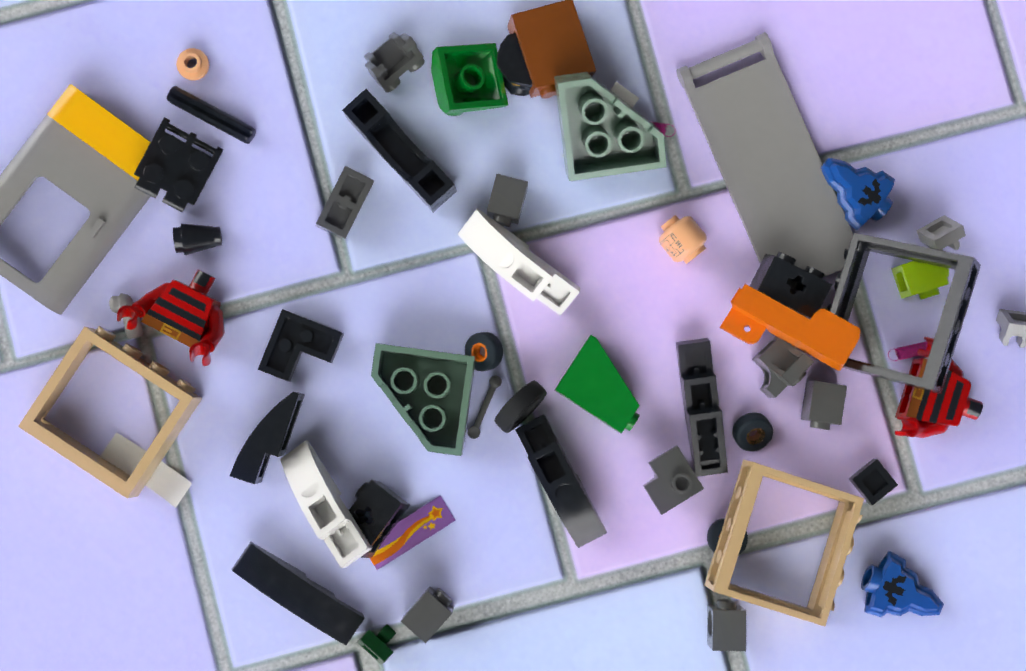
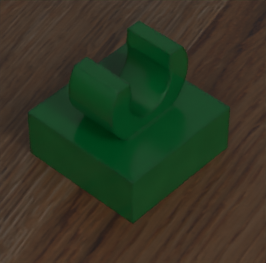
M386 624L377 635L370 630L366 631L357 643L378 663L383 664L393 654L387 643L394 637L396 632Z

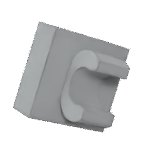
M945 215L917 230L920 242L932 249L941 251L947 246L958 250L960 247L959 239L966 236L963 225Z
M999 309L996 321L1002 329L999 333L1000 341L1004 346H1007L1012 336H1018L1017 344L1020 348H1025L1026 312Z

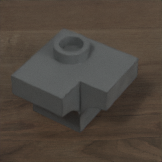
M777 336L752 359L763 371L764 382L760 390L768 398H776L787 386H795L807 374L806 370L814 363L805 352H801Z
M674 446L648 462L654 472V478L644 484L643 487L661 515L704 489L678 446Z

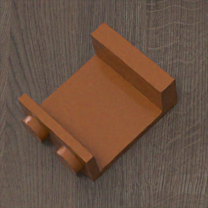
M564 0L511 15L507 28L509 34L516 33L533 83L529 91L531 98L541 96L542 99L555 96L554 76L588 72L594 76L597 70L573 0Z

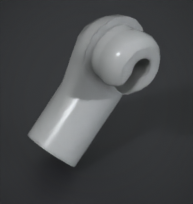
M120 293L119 296H112L109 300L110 309L114 313H117L120 307L125 305L132 306L134 303L132 298L124 293ZM138 317L137 326L133 330L127 329V322L132 318H123L128 339L144 335L140 317Z

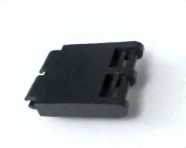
M164 117L134 172V175L140 177L134 188L155 199L160 189L166 191L162 202L183 213L188 203L193 206L195 205L224 149L219 146L214 148L196 138L197 135L191 132L188 134L169 124L170 120ZM165 129H167V130L173 132L174 134H176V135H178V136L184 138V139L186 140V142H183L182 140L176 138L175 136L170 135L169 133L165 132ZM192 144H195L198 147L208 151L209 153L213 154V156L211 157L207 155L205 152L196 149L192 146Z

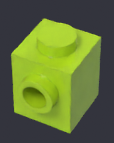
M911 261L891 268L901 299L916 294L919 295L920 300L940 294L939 287L949 284V269L945 267Z

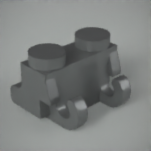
M395 32L391 33L386 42L372 53L368 52L364 56L367 61L365 67L386 93L394 90L400 84L399 77L407 70L414 72L425 63L424 56L417 48V44L406 33L400 36Z

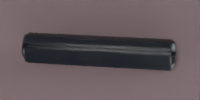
M173 86L167 94V100L171 104L246 144L251 143L256 134V130L252 126L177 86Z

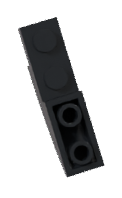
M543 414L515 429L528 454V460L577 548L607 534L606 528L578 474L575 473L547 417Z

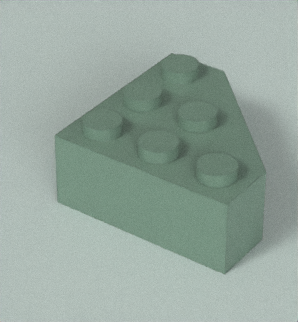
M588 72L554 76L565 171L569 181L667 167L664 134L656 125Z
M375 343L371 377L413 430L428 452L463 455L476 357Z

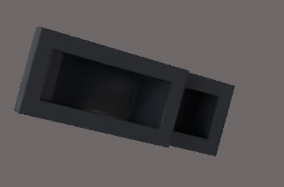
M292 392L260 421L238 454L229 475L230 477L251 484L262 483L270 456L280 457L285 455L305 394Z

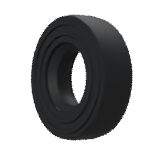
M535 380L526 384L499 411L494 420L497 426L505 433L514 430L540 405L547 394L546 390Z

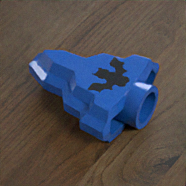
M833 158L826 159L821 166L827 184L837 192V203L846 212L845 220L855 230H859L870 218L874 222L880 220L892 207L893 201L887 196L895 184V179L884 171L875 173L867 167L855 169L846 161Z
M888 551L878 567L870 565L863 575L861 589L867 592L864 612L878 617H883L887 613L902 616L909 611L920 616L940 615L944 603L933 590L920 584L917 573L907 568L906 560L895 553Z

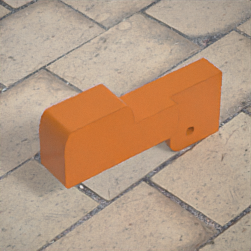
M744 284L742 289L739 288L731 300L732 308L720 326V329L747 344L757 343L767 329L771 334L838 371L842 370L860 337L859 327L824 308L818 310L811 319H808L747 284ZM749 327L750 331L746 332L744 328Z

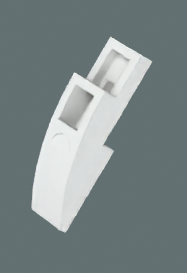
M478 208L459 231V237L503 279L533 302L538 299L560 316L580 293L581 287L529 250L528 244Z
M305 440L283 456L280 461L298 504L318 539L325 541L339 566L346 568L372 549L371 545L340 498L342 493L309 441Z

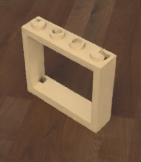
M98 326L97 329L84 327L18 427L125 498L138 497L202 398L194 393L196 388L191 386L189 382L181 378L177 382L169 377L168 373L170 371L163 365L155 361L149 364L140 358L143 353L127 343L123 347L114 341L116 335L112 332L105 330L101 326ZM93 345L180 400L131 475L104 460L100 455L45 420V417Z
M743 459L704 586L713 592L825 627L830 610L834 611L835 608L833 600L837 587L842 584L844 579L843 567L846 557L851 553L854 546L853 534L856 524L860 522L863 516L860 515L864 498ZM763 476L839 501L807 607L730 583Z

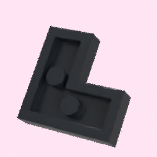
M282 309L258 370L290 382L302 352L333 363L344 333Z

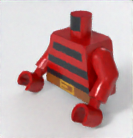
M197 270L189 286L177 280H172L170 283L166 282L146 293L133 303L132 306H122L117 312V322L121 321L124 317L132 318L127 322V329L129 330L136 328L138 317H143L142 323L190 347L191 362L194 361L196 356L204 355L202 358L203 366L210 364V352L215 350L225 333L223 311L220 309L221 302L207 295L216 278L201 270Z
M925 336L924 340L927 341V349H918L917 354L928 358L934 338ZM913 359L909 374L922 378L928 359ZM953 359L951 360L941 395L905 385L895 418L902 421L901 431H895V435L926 438L945 433L949 426H958L962 416L974 420L979 418L983 409V403L968 397L971 382L964 378L963 371Z

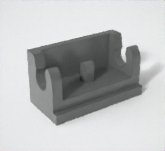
M345 165L315 226L333 233L338 238L346 239L374 180Z

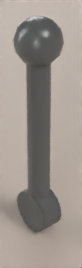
M497 375L489 379L490 387L474 425L468 429V436L472 439L480 436L481 431L479 428L496 388L502 384V379Z

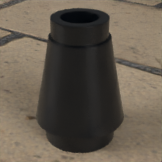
M181 223V227H173V241L176 253H184L186 256L216 246H222L220 226L213 227Z

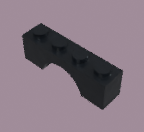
M367 89L361 92L342 110L353 127L433 213L457 192L452 180L409 139L389 112Z

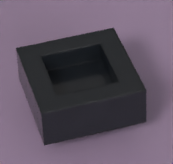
M872 459L848 478L869 505H874L898 486L878 459Z

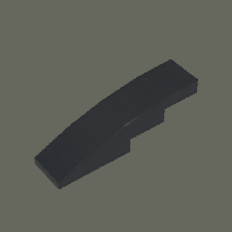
M702 338L676 342L682 399L694 473L697 477L728 473L722 410L719 407L716 375L713 372L710 340Z
M251 541L232 567V571L257 590L344 645L348 644L365 619L363 613L337 599L333 592L307 578L304 572Z

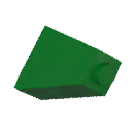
M590 335L554 391L618 433H622L624 429L630 431L640 416L636 413L640 405L597 338Z

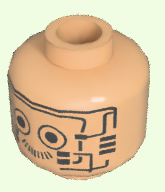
M675 215L661 226L664 233L659 237V243L674 262L684 261L687 264L706 249L704 244L707 236L691 216L679 219Z

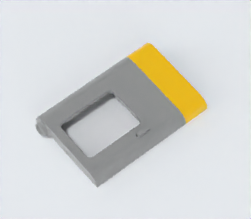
M72 84L66 88L0 175V226L38 177L46 178L90 211L87 221L40 282L32 281L0 258V275L59 315L68 307L151 197L134 188L140 178L134 175V172L151 142Z

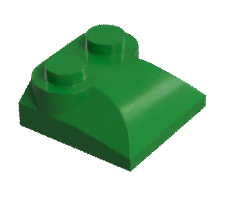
M496 43L436 47L432 51L431 72L437 102L445 114L455 117L464 112L508 106L503 76L497 68L498 52Z

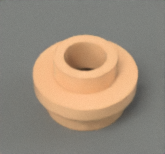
M186 49L177 58V70L187 80H200L209 70V59L199 49ZM191 59H196V66L188 68V62Z

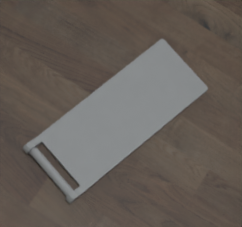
M764 32L757 35L754 41L692 67L683 66L676 69L679 82L687 94L760 264L765 254L777 256L778 252H782L796 259L795 266L803 270L810 266L825 274L824 277L842 270L846 261L844 259V251L849 249L854 234L849 223L845 220L842 207L837 203L834 189L827 184L822 173V161L776 59L768 34ZM760 52L764 58L762 61L696 88L693 79ZM790 278L786 283L790 285L792 289H794L796 283H794Z

